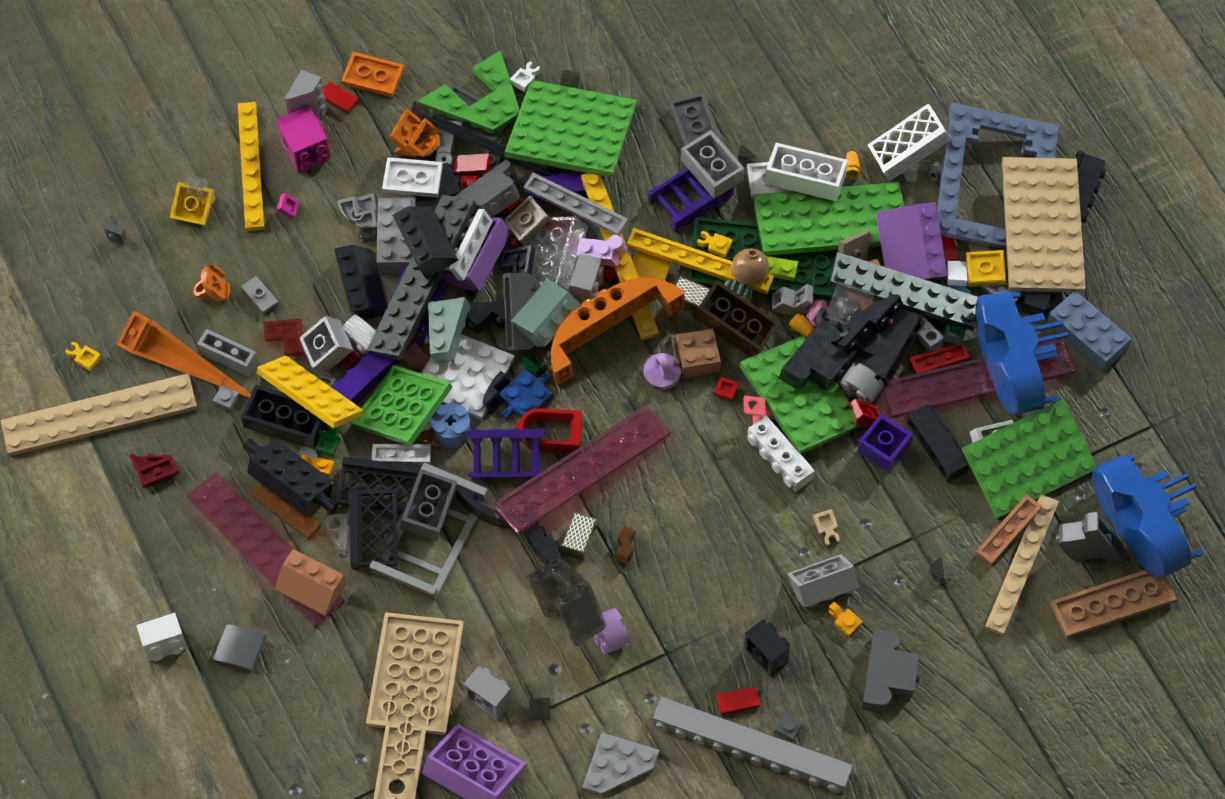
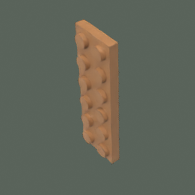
M1143 570L1053 600L1050 605L1067 639L1175 603L1177 598L1167 577L1157 578Z

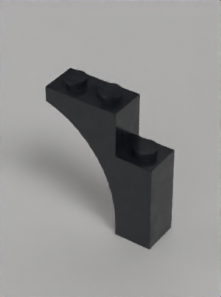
M504 297L490 302H468L471 308L467 313L465 326L470 331L474 330L479 334L492 321L498 327H503L506 330Z

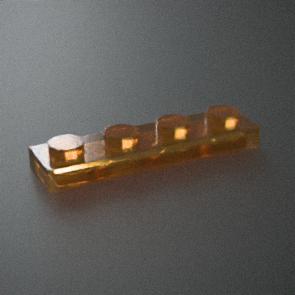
M261 483L250 492V497L308 540L322 527L321 523L308 514L304 517Z

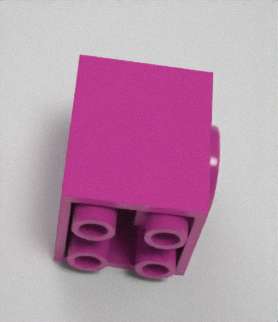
M309 105L275 119L279 139L297 172L307 170L311 166L323 163L331 158L324 126L320 119L315 117Z

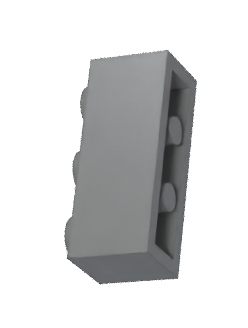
M206 329L197 343L200 355L247 377H250L259 363L256 351Z

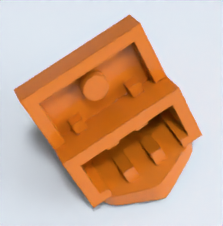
M409 109L403 112L388 137L398 145L394 151L397 156L426 157L440 148V134L437 133L439 128L426 118L421 120Z

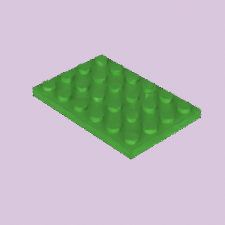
M804 335L743 360L739 364V367L760 398H765L766 407L800 454L862 428L856 425L854 412L846 402L850 401L841 391L836 381L828 390H824L808 379L803 388L795 389L779 379L783 366L806 340Z
M1064 399L961 448L996 518L1011 512L1026 494L1035 500L1040 495H1045L1094 471L1097 467Z

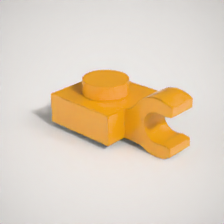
M306 455L300 456L328 478L330 477L334 468V461L317 457L313 461Z
M835 602L829 606L828 613L837 619L834 625L848 637L862 625L863 621L849 609L843 612L841 607Z

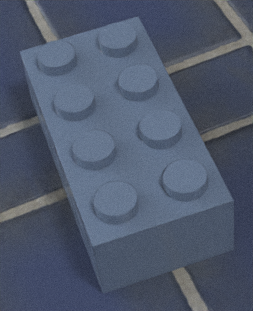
M1077 291L1070 294L1049 313L1047 324L1063 321V326L1052 329L1057 334L1067 332L1068 337L1063 339L1102 372L1129 349L1132 338Z

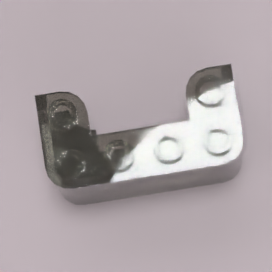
M554 559L546 566L536 569L527 576L542 613L546 617L550 616V612H556L558 616L562 615L570 634V640L575 646L605 629L607 623L591 585L566 561Z

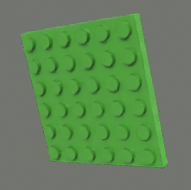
M533 80L527 89L505 149L504 157L613 178L634 115L637 100Z

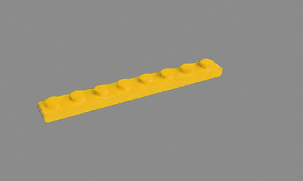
M256 102L238 103L246 232L265 230Z
M633 228L627 241V247L726 281L729 279L735 280V275L731 274L732 261L635 228ZM768 274L767 279L763 283L761 281L755 282V285H749V287L755 291L768 294L774 280V275Z

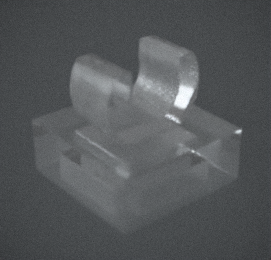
M192 175L185 177L184 185H189L187 193L191 194L193 188H196L197 196H201L203 188L208 186L209 179Z

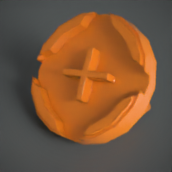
M215 265L205 267L201 272V281L194 287V295L199 299L211 297L217 302L228 298L230 295V284L224 279L225 273Z

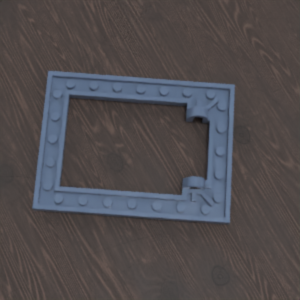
M951 103L947 133L952 140L945 144L937 205L941 236L1006 249V230L1004 228L956 219L965 142L977 144L979 130L985 129L1025 138L1021 154L1035 156V158H1055L1059 125Z

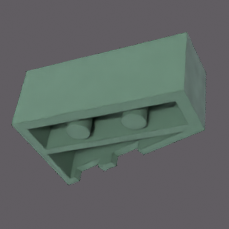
M465 297L428 303L430 355L435 363L455 361L461 341L462 329L466 324L465 319L471 308Z

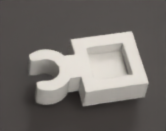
M528 62L525 70L520 68L510 78L511 84L525 92L529 84L533 80L535 81V76L539 74L540 67L537 66L535 69H531L532 62Z

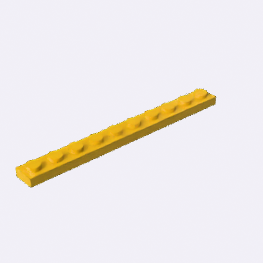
M590 173L581 175L588 199L614 212L601 175ZM599 227L604 241H608L614 235ZM629 250L624 255L620 253L618 267H614L619 283L639 278ZM649 305L631 315L641 341L659 336V331Z

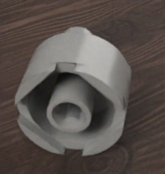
M853 363L839 381L840 386L843 388L841 391L846 397L850 398L852 396L868 404H871L884 387V383L881 379L877 381L875 378L877 374L859 363L857 366Z

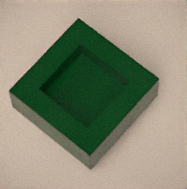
M535 355L526 356L521 362L526 366V370L532 374L544 373L548 368Z

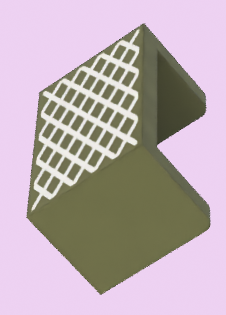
M681 276L675 285L682 289L685 294V308L683 309L692 313L695 312L709 288Z
M574 512L561 546L562 554L580 560L585 559L586 547L593 530H596L597 527L596 518Z

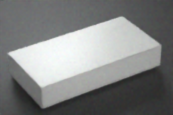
M948 260V285L967 286V262Z

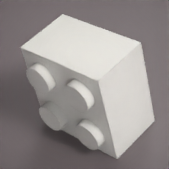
M175 613L136 625L148 661H159L165 656L177 655L187 649Z

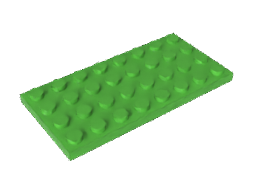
M899 182L841 187L837 201L796 191L753 194L752 197L762 251L766 256L838 250L839 241L865 229L870 232L869 247L881 246L876 212L905 207Z

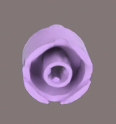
M616 608L588 619L592 630H595V634H593L594 641L597 646L600 645L604 655L623 648L630 643L626 626L620 621L622 617Z

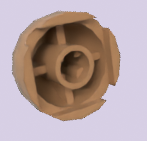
M751 248L744 249L734 257L731 274L735 275V279L738 282L746 285H755V282L761 281L763 283L768 277L769 262L766 255L761 251Z

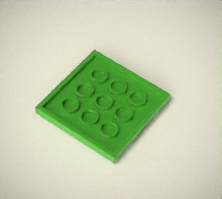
M393 365L361 408L363 409L362 416L354 419L351 424L354 428L411 446L453 386L450 382Z

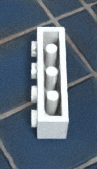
M767 416L748 428L747 439L750 444L759 449L762 458L771 463L772 469L777 474L780 473L789 488L792 487L796 492L814 479L815 470Z

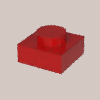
M720 377L714 396L732 402L739 382Z

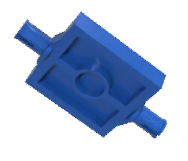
M526 369L499 393L507 405V408L500 413L501 417L506 420L512 413L522 417L530 410L540 409L553 397V393L544 385L551 378V375L546 371L540 378H537Z

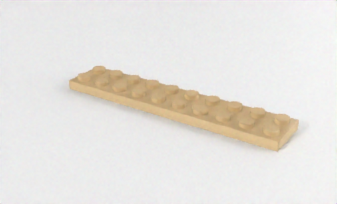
M188 373L1 420L7 453L9 456L197 410V405Z

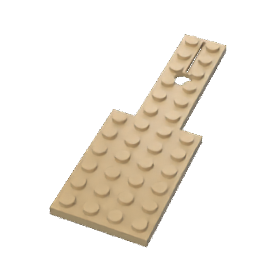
M385 612L366 719V726L385 728L374 799H416L426 733L447 735L464 621ZM395 780L402 781L405 785L404 791L400 794H393L389 791V785Z

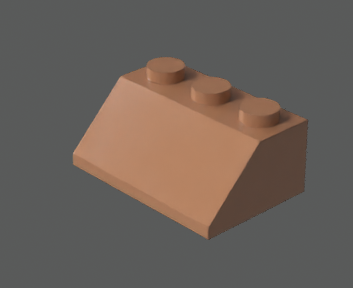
M292 549L282 565L274 590L326 616L345 587L346 582L343 574Z

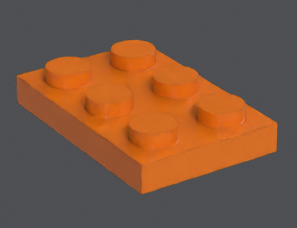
M353 52L341 79V84L393 98L405 68L403 64Z

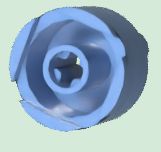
M457 404L440 405L431 418L433 437L441 446L457 448L469 439L467 438V430H471L470 418L465 407Z

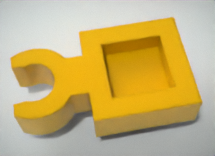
M702 231L701 237L706 240L698 239L697 245L699 247H708V252L726 258L733 239L716 233L714 237H711L709 233Z
M76 342L71 343L72 347L75 348L74 351L65 350L68 357L75 358L76 364L90 372L102 358L100 353L86 345L83 349H80Z

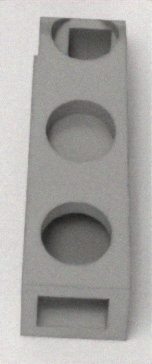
M451 121L459 126H462V122ZM442 130L436 162L449 163L452 169V153L456 136Z
M920 315L923 327L916 338L925 347V352L943 348L944 337L923 315Z

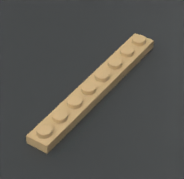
M1040 495L1037 502L1042 506V509L1027 525L985 625V630L1004 636L1059 501L1044 495Z

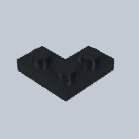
M529 245L501 251L499 268L503 271L513 269L512 273H529L532 275L535 248Z

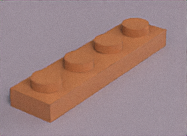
M1026 494L980 546L976 554L992 566L1037 515L1042 506Z

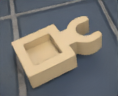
M832 509L814 514L813 519L819 535L825 533V545H830L828 540L830 537H834L836 543H839L840 537L834 532L835 529H838V525Z

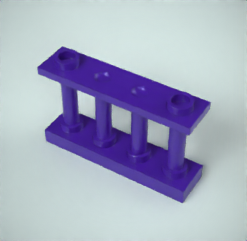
M686 168L661 185L653 187L648 192V202L651 205L655 201H659L672 216L670 228L677 232L694 221L695 217H700L734 195V187L714 199L693 178L694 175ZM687 181L700 195L701 199L692 202L679 186ZM673 191L686 208L681 212H677L664 197L666 194Z
M545 429L467 430V438H471V442H473V472H468L467 477H472V481H483V477L529 476L530 480H542V476L546 475V471L539 470V441H541V437H545ZM483 438H490L492 442L493 472H481V442H483ZM502 438H510V441H512L511 472H501L500 442ZM522 438H529V441H531L532 471H520V441H522Z

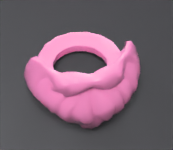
M824 300L814 301L806 313L807 320L814 328L818 325L816 315L819 310L829 308Z

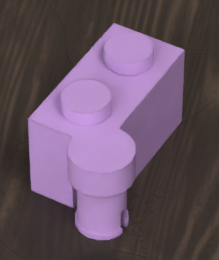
M612 235L608 241L580 238L576 256L579 257V254L601 258L602 265L618 267L620 253L624 255L628 248L619 235Z

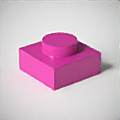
M283 193L280 196L276 210L292 219L296 215L300 201L287 193Z

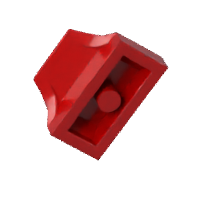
M857 399L852 402L846 401L854 412L855 423L858 426L870 428L880 415L877 407Z

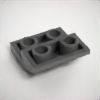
M227 624L213 661L218 664L232 665L239 670L253 671L267 636L251 629Z

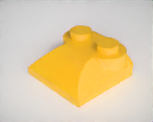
M178 182L169 218L205 226L211 205L215 201V190Z

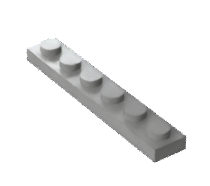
M532 173L523 187L526 192L614 235L620 236L629 223L628 218L535 173Z

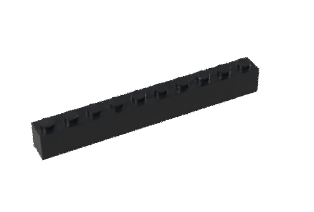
M1084 154L1078 169L1081 224L1087 221L1089 216L1087 209H1092L1095 201L1093 195L1094 193L1098 194L1101 183L1098 182L1100 179H1104L1107 171L1104 168L1106 161ZM1028 291L1021 312L1029 315L1049 314L1052 307L1050 300L1056 297L1057 292Z

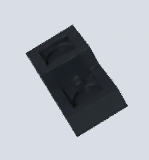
M502 371L492 380L483 398L482 403L490 415L504 402L499 393L511 383L507 375Z

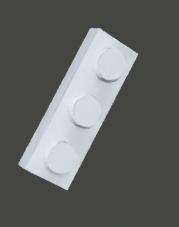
M373 444L372 460L407 465H423V463L430 465L431 444H412L411 446L406 444Z

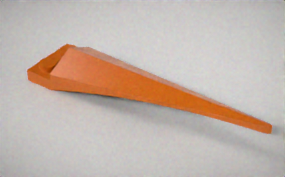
M136 311L132 312L116 345L135 355L186 374L189 373L191 376L220 387L223 385L250 398L251 393L155 321Z

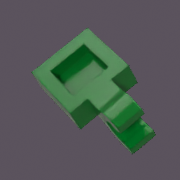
M330 426L328 433L322 431L315 447L316 451L334 457L341 442V438L338 437L341 427L332 428Z

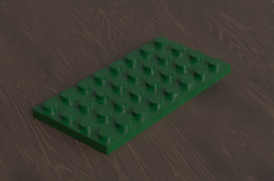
M695 217L692 248L715 255L708 252V247H699L697 245L698 239L706 240L701 237V232L705 231L711 237H714L716 233L733 239L726 258H724L733 262L734 257L744 249H757L763 253L757 223ZM838 250L770 255V257L798 261L794 281L774 278L768 293H774L782 287L797 291L808 284L813 286L814 298L837 300L838 288L829 286ZM689 268L688 280L704 287H711L716 280L722 284L726 282V280Z

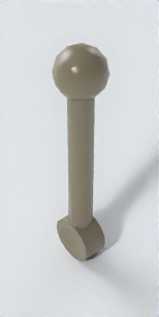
M670 335V343L674 355L673 364L674 366H679L680 360L677 356L675 335Z

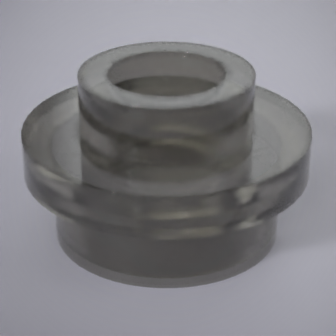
M364 226L359 231V240L364 244L373 243L377 239L376 230L371 226Z

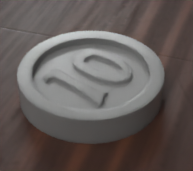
M304 447L299 451L298 455H306L314 461L315 457H317V452L314 449Z

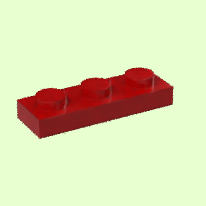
M962 341L910 357L909 363L915 376L918 377L967 362L970 356Z

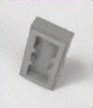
M257 276L241 286L243 292L263 315L279 305L278 300Z

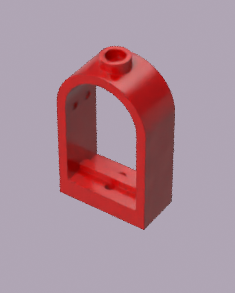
M533 409L526 412L520 422L515 425V429H525L534 421L571 422L570 441L541 440L539 441V452L580 454L582 411ZM522 438V444L531 450L529 438Z

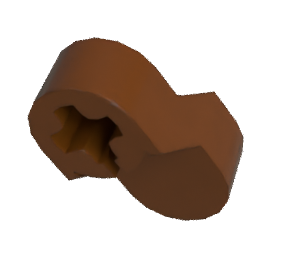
M624 526L618 535V542L621 548L615 558V561L625 566L633 557L634 550L631 543L636 534L635 530Z

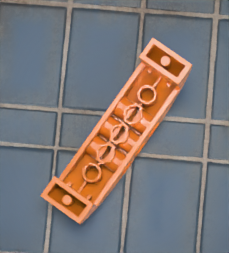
M637 278L621 282L608 290L604 289L595 298L585 300L580 307L574 310L562 322L553 339L551 363L557 386L574 376L572 364L566 356L567 354L657 299L669 317L685 308V294L683 290L663 280Z

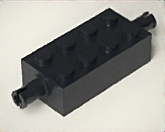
M251 438L244 443L243 449L253 455L249 459L247 474L304 517L318 506L323 507L330 514H333L338 509L339 504L330 499L334 481L275 438L265 447L259 446Z

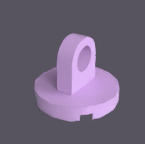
M659 353L647 359L643 375L645 381L651 387L666 390L675 386L680 380L681 366H674V356Z

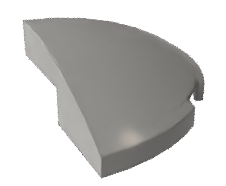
M372 193L358 198L352 196L337 201L341 213L347 220H351L362 228H377L378 201L376 194Z

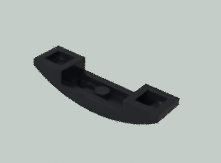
M457 485L456 497L468 511L481 520L509 529H523V525L527 524L528 517L511 509L506 516L475 501V492Z

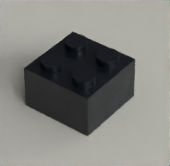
M762 619L745 632L744 649L771 677L788 663L790 644L784 637H780L776 633L777 630L772 623H767Z

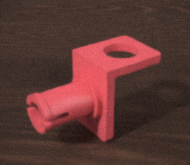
M744 396V413L752 415L753 424L765 416L775 420L769 409L765 407V398ZM750 401L756 403L752 409L748 405Z

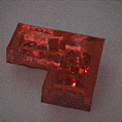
M301 318L263 322L265 342L283 340L284 356L304 355L303 345L299 339L303 335Z

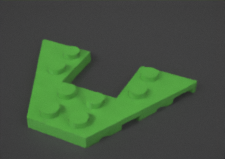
M501 51L475 65L472 69V72L493 91L489 95L468 106L444 84L418 100L417 106L428 107L435 110V113L444 114L456 121L463 120L471 123L472 127L483 129L491 134L517 119L520 109Z

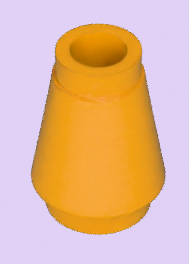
M851 151L846 154V160H848L846 177L848 179H856L860 176L862 170L857 153Z
M799 313L789 323V326L792 327L791 330L802 336L804 335L806 338L815 329L805 316H801Z

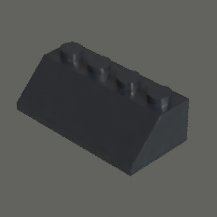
M408 206L392 215L417 267L425 279L459 261L432 207Z
M356 245L335 248L336 262L350 316L352 317L356 314L363 320L384 316L387 304L373 251Z

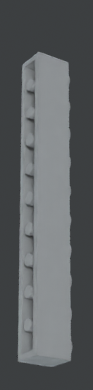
M664 697L660 698L653 716V726L660 731L665 732L667 730L673 732L679 738L687 737L699 745L706 744L712 746L718 752L726 751L735 758L748 759L751 763L758 766L765 765L774 772L787 773L791 778L797 780L800 778L804 779L813 786L826 787L832 793L840 792L844 794L852 772L853 765Z

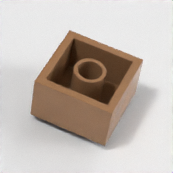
M713 329L676 335V350L683 378L720 372L721 360Z

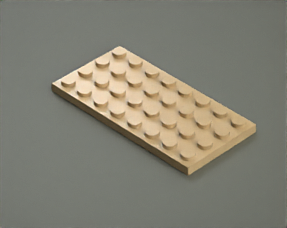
M1003 157L1002 176L1009 291H1077L1084 293L1086 288L1077 159Z

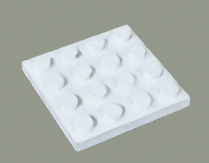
M461 334V341L455 361L435 363L431 356L422 374L450 382L453 386L441 403L442 405L457 404L466 408L469 416L482 421L487 413L482 403L486 390L500 371L507 375L515 360V355Z

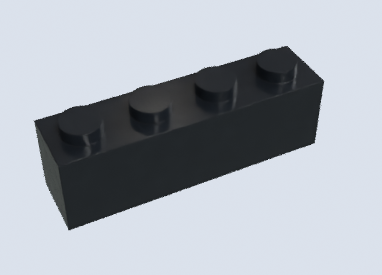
M926 404L909 413L906 423L946 482L948 483L967 473L969 463L965 455L960 452L956 440L951 439L947 427L938 420L936 411Z

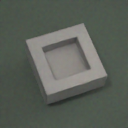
M221 385L213 399V403L231 411L239 397V392Z

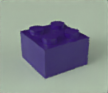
M880 414L859 440L857 452L890 472L910 447L913 434L883 414Z

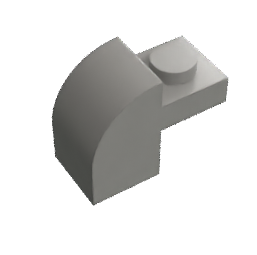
M806 284L797 291L782 287L772 294V311L794 316L797 313L800 315L806 314L808 306L813 303V286Z

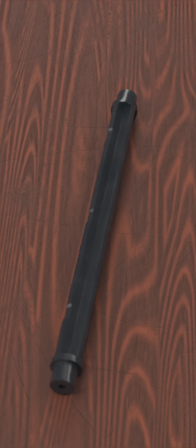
M426 111L423 113L422 119L426 118L436 127L483 149H487L522 167L528 168L542 176L558 174L551 167L543 164L504 157L505 146L436 114H430Z

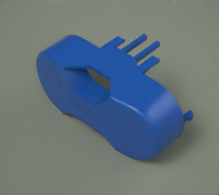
M1005 290L977 298L975 306L978 343L992 378L996 394L1010 414L1018 415L1043 409L1045 403L1057 402L1058 395L1045 398L1043 379L1037 364L1038 361L1057 357V349L1055 344L1041 347L1036 346L1039 343L1068 337V333L1064 332L1038 338L1036 332L1063 326V321L1034 327L1031 323L1045 320L1043 313L1020 318L1014 299L1020 298V293L1012 292L1010 294L1009 291Z
M1120 455L1097 466L1093 471V485L1096 497L1105 517L1111 521L1129 546L1137 562L1151 575L1157 578H1164L1189 566L1191 559L1202 556L1203 550L1199 549L1191 553L1187 539L1174 520V517L1186 512L1185 506L1190 503L1186 497L1170 505L1169 502L1196 489V484L1194 483L1168 495L1164 489L1188 479V473L1160 485V483L1156 482L1169 477L1166 470L1145 479L1132 462L1135 460L1134 456Z

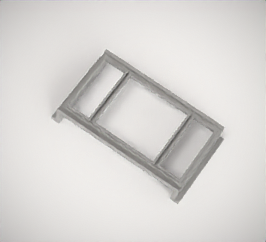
M423 463L422 470L457 481V485L475 492V501L483 505L485 504L487 488ZM448 509V516L465 522V525L442 569L398 551L399 559L439 575L434 586L373 560L369 568L372 569V573L383 575L436 599L478 517L472 513L468 517ZM402 512L397 521L398 542L404 530L400 529L405 512ZM392 533L386 542L387 544L394 538ZM389 549L381 555L385 561H389L390 557L394 556Z

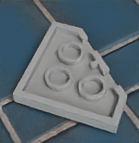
M601 732L582 790L603 796L618 786L621 787L643 774L652 772L659 755V750Z

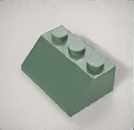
M547 279L514 316L511 322L536 347H544L556 335L562 322L581 304L568 291Z

